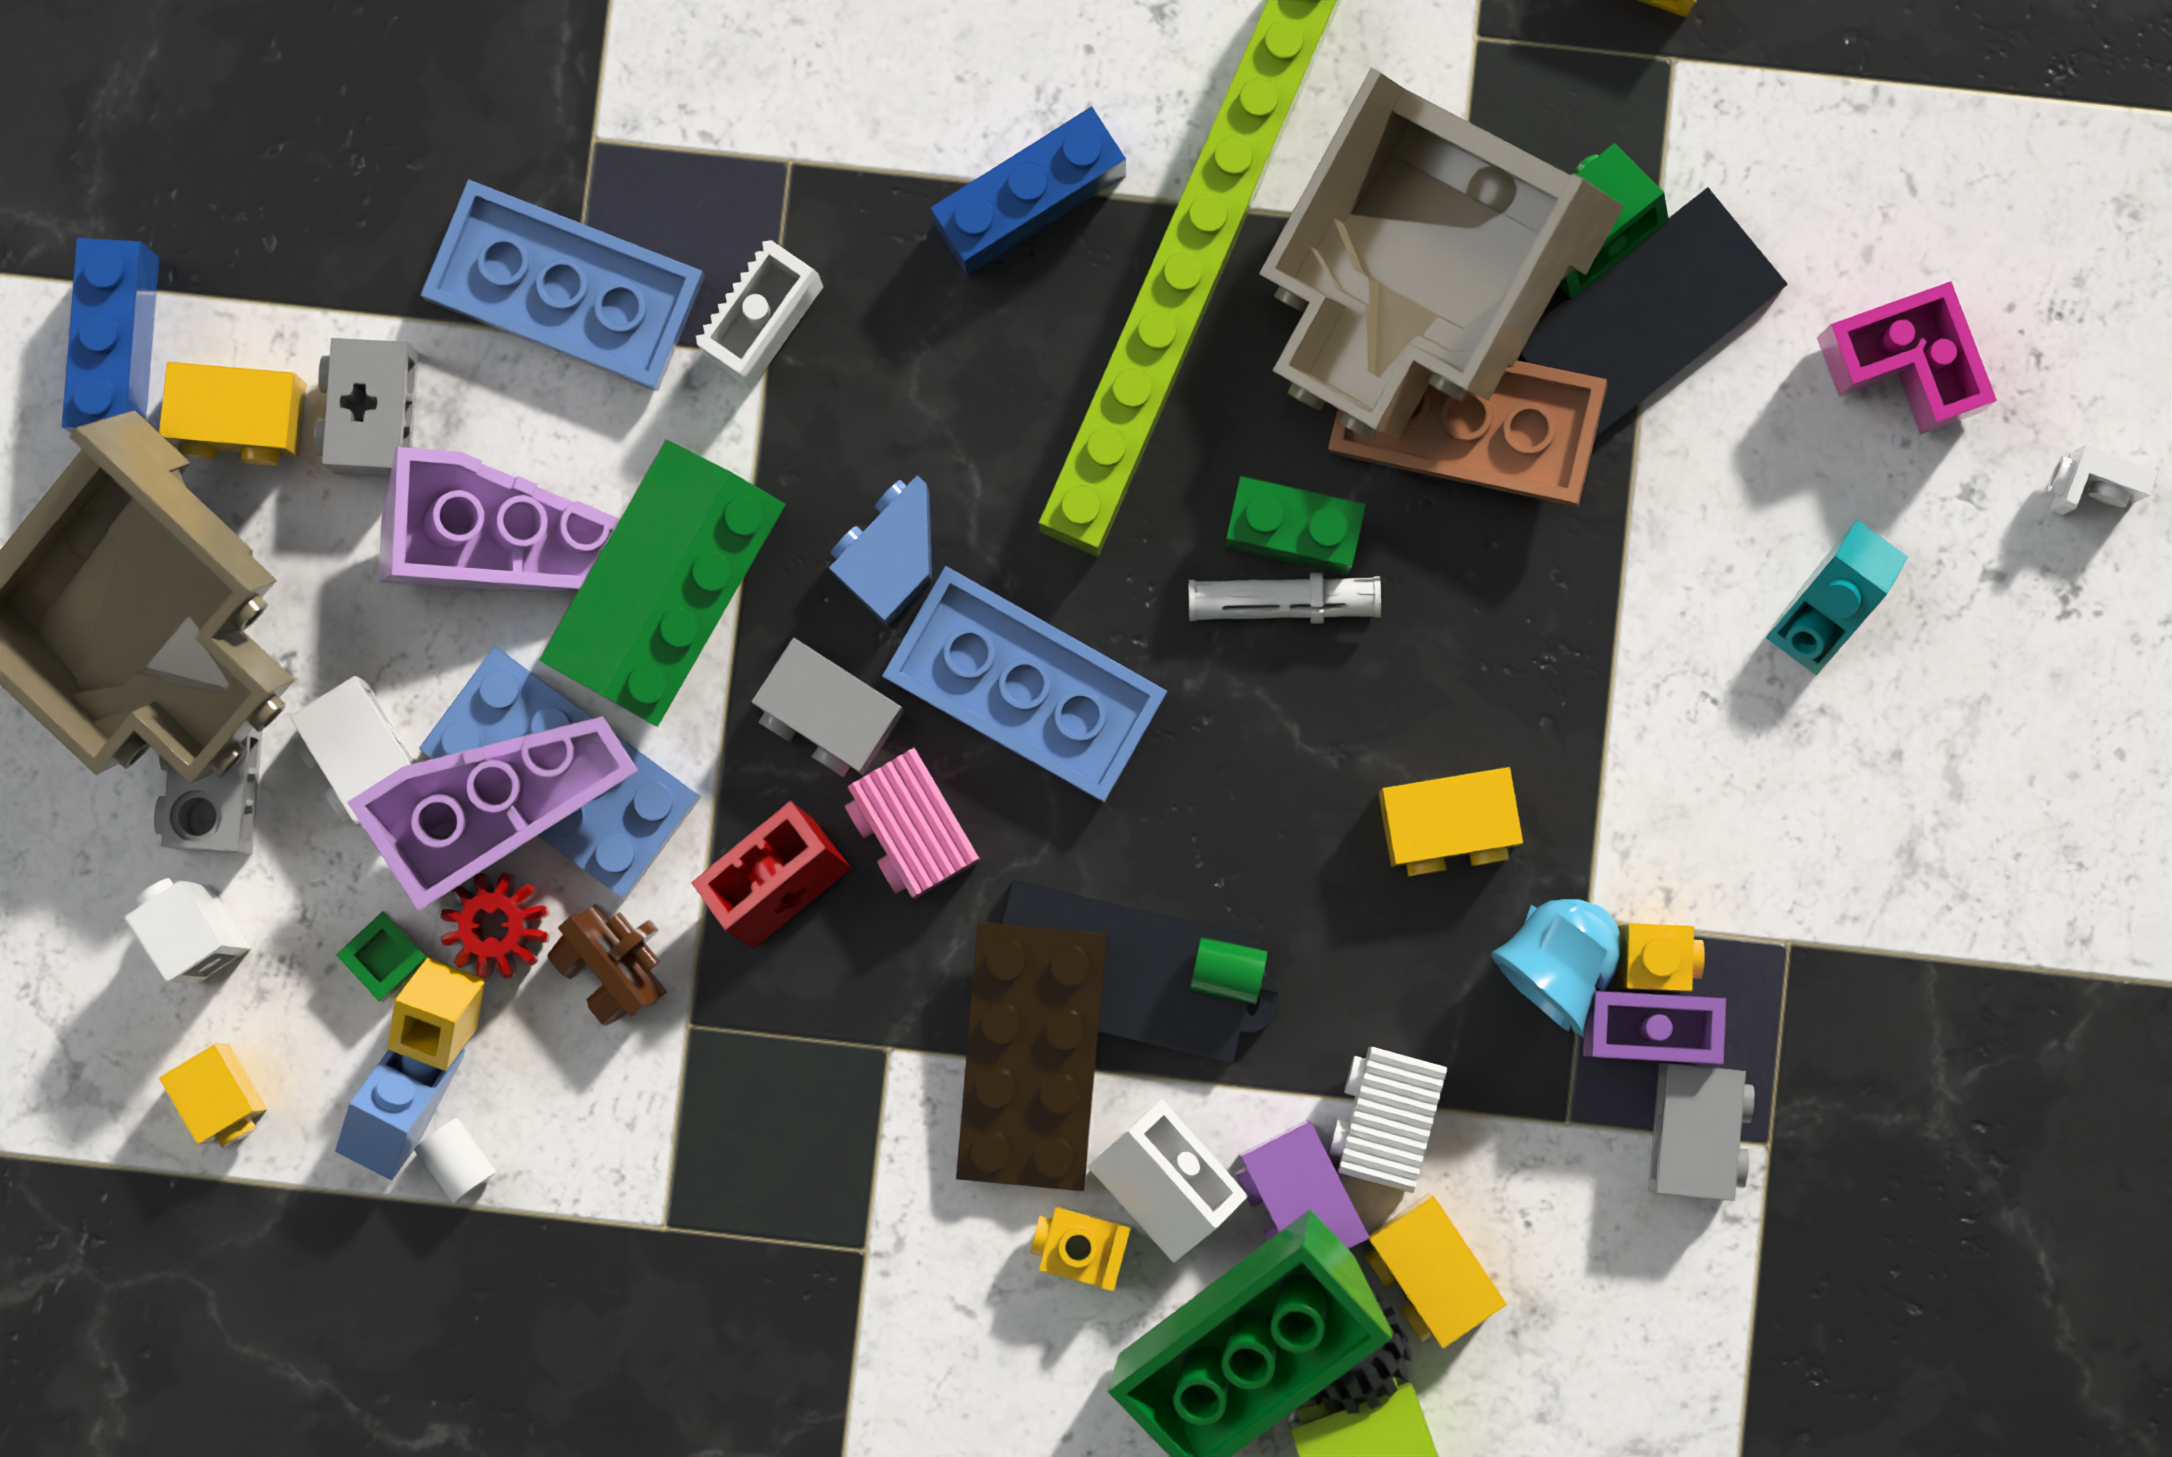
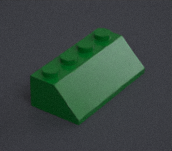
M667 439L664 440L538 660L642 720L658 727L786 504L731 471Z
M1309 1209L1119 1353L1108 1393L1170 1457H1232L1391 1340L1392 1331L1355 1256L1318 1216Z

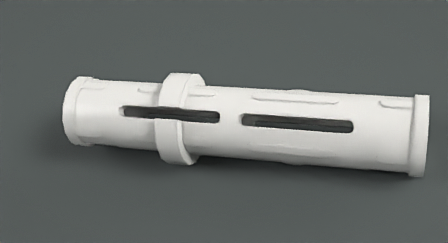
M1310 573V579L1189 580L1190 621L1310 618L1311 624L1323 623L1324 617L1374 616V618H1381L1380 576H1374L1373 578L1323 579V573Z

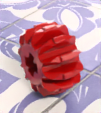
M502 872L497 880L495 890L487 874H476L474 876V885L477 896L475 897L468 889L457 886L452 891V894L464 906L462 911L459 912L453 909H443L441 911V919L447 922L458 923V931L446 933L441 937L442 945L457 946L464 943L465 946L454 959V964L458 968H465L471 965L478 957L476 976L486 980L490 979L497 962L499 971L504 979L515 978L517 968L513 956L516 955L521 962L528 966H534L539 959L536 953L526 946L529 940L537 943L549 942L550 934L548 932L532 929L533 921L545 919L550 915L547 906H534L526 909V905L535 897L537 889L532 884H525L513 894L515 885L513 874ZM487 913L499 916L505 913L508 916L509 922L502 923L503 927H509V931L504 939L496 937L486 939L482 930L489 929V926L482 925Z

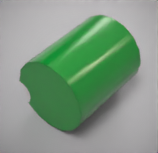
M1201 937L1190 991L1256 1005L1263 979L1267 951Z

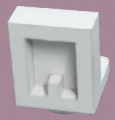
M2085 445L2072 452L2069 458L2062 456L2057 462L2048 484V492L2056 494L2050 511L2064 515L2075 510L2085 485L2091 487L2089 495L2092 498L2109 505L2126 507L2128 501L2135 503L2151 495L2159 472Z

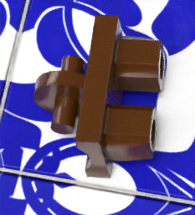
M594 904L578 915H571L557 927L563 935L547 954L548 959L559 973L568 979L578 976L588 966L591 968L603 985L590 995L586 1001L588 1008L602 1025L607 1026L626 1015L632 1017L654 1005L668 993L650 971L660 962L646 944L659 930L651 920L634 929L621 912L608 919L600 908Z

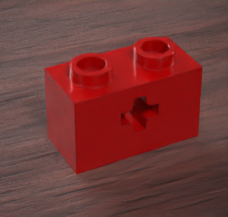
M790 801L693 880L691 884L725 931L754 949L852 868L819 823Z

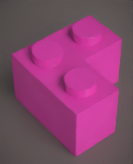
M1952 281L1832 323L1817 337L1839 397L1898 376L1920 434L1979 414L1997 401Z

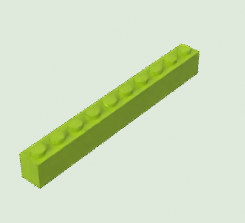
M1267 0L1039 521L1040 533L1099 557L1341 0Z

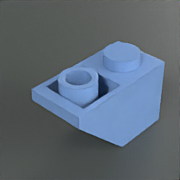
M918 475L907 486L901 480L892 485L874 507L880 512V515L864 531L857 526L853 527L831 551V555L837 559L829 567L832 574L888 627L932 582L930 494L927 484Z
M465 1049L461 1050L447 1071L388 1050L349 1103L335 1152L392 1181L425 1133L463 1059Z

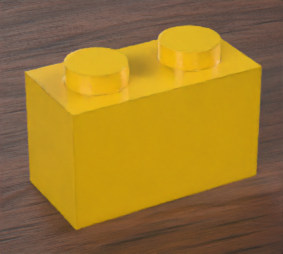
M167 361L159 433L172 446L178 447V451L185 458L216 460L217 451L240 452V461L245 463L278 466L280 456L299 458L307 383L294 372Z
M1510 767L1382 788L1378 792L1391 867L1406 865L1408 877L1445 871L1444 858L1469 854L1471 866L1510 860L1508 848L1523 844Z
M1426 1194L1368 1234L1370 1238L1367 1240L1373 1247V1250L1364 1255V1257L1385 1288L1394 1282L1398 1284L1410 1302L1400 1311L1421 1342L1433 1336L1437 1344L1445 1348L1507 1305L1434 1195Z

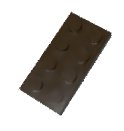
M979 922L977 924L956 1171L957 1180L1084 1191L1107 933Z

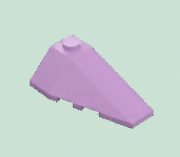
M397 447L395 448L381 518L378 583L448 588L577 592L619 518L579 501L572 502L537 487L538 484L519 476L515 478L482 464V460L463 452Z
M604 716L403 766L347 803L419 911L631 776L638 769Z

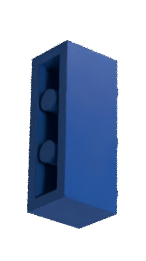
M1091 106L932 206L930 209L934 225L968 276L1126 176V158Z
M77 238L61 425L62 428L71 433L77 427L134 410L145 420L147 418L159 256L140 241Z

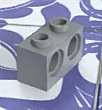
M253 728L241 742L247 749V752L228 773L219 777L213 772L192 784L159 754L161 770L167 771L165 796L158 797L154 810V829L156 834H162V847L180 850L252 854L262 731L258 732ZM209 801L216 810V822L208 833L199 836L192 829L190 822L191 813L199 803Z

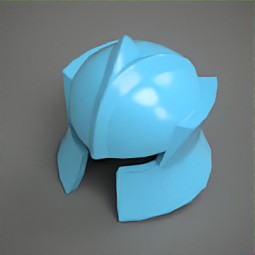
M1561 899L1548 901L1538 908L1531 905L1523 927L1506 944L1491 952V957L1509 981L1559 1026L1567 1031L1572 1026L1574 1032L1584 1037L1585 1026L1593 1005L1596 991L1595 986L1603 992L1606 990L1621 963L1623 944L1617 924L1601 906L1579 899Z

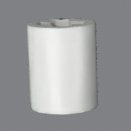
M458 1118L449 1121L414 1148L415 1153L453 1204L474 1192L497 1173Z

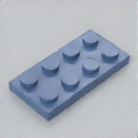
M468 179L420 296L428 302L658 392L705 275L699 269Z
M947 566L944 567L882 675L885 680L1103 803L1106 802L1167 694V690Z
M494 646L419 749L432 759L586 721L593 719V717ZM616 735L638 771L537 836L620 897L627 899L701 796Z

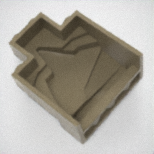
M1370 68L1259 273L1279 285L1274 295L1275 298L1304 313L1272 371L1293 382L1287 392L1288 394L1319 411L1322 410L1325 402L1332 404L1344 411L1338 421L1340 424L1369 440L1374 438L1377 430L1399 439L1429 384L1460 401L1464 399L1467 391L1489 401L1506 368L1514 366L1560 281L1574 269L1585 275L1587 274L1624 206L1583 178L1573 173L1569 175L1414 94L1382 73Z
M135 410L77 427L69 437L81 448L80 452L0 549V685L95 775L118 764L124 769L129 768L151 746L190 784L213 772L222 777L246 754L247 749L241 742L254 728L258 732L262 731L283 711L286 703L280 697L295 680L244 632L266 610L268 604L262 597L277 580L252 557L253 550L186 487L181 475L191 463Z

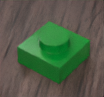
M382 911L336 954L379 1002H384L420 968L427 957L430 958L388 911Z

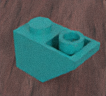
M1856 519L1820 562L1765 638L1817 676L1885 598L1906 563L1908 556Z

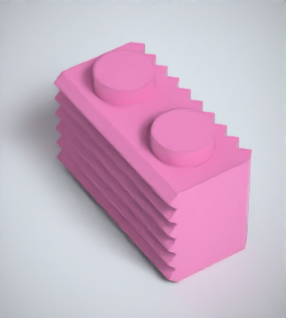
M915 748L908 750L848 786L855 800L845 805V808L863 839L875 833L887 855L877 860V863L895 894L907 888L911 897L917 899L981 861Z

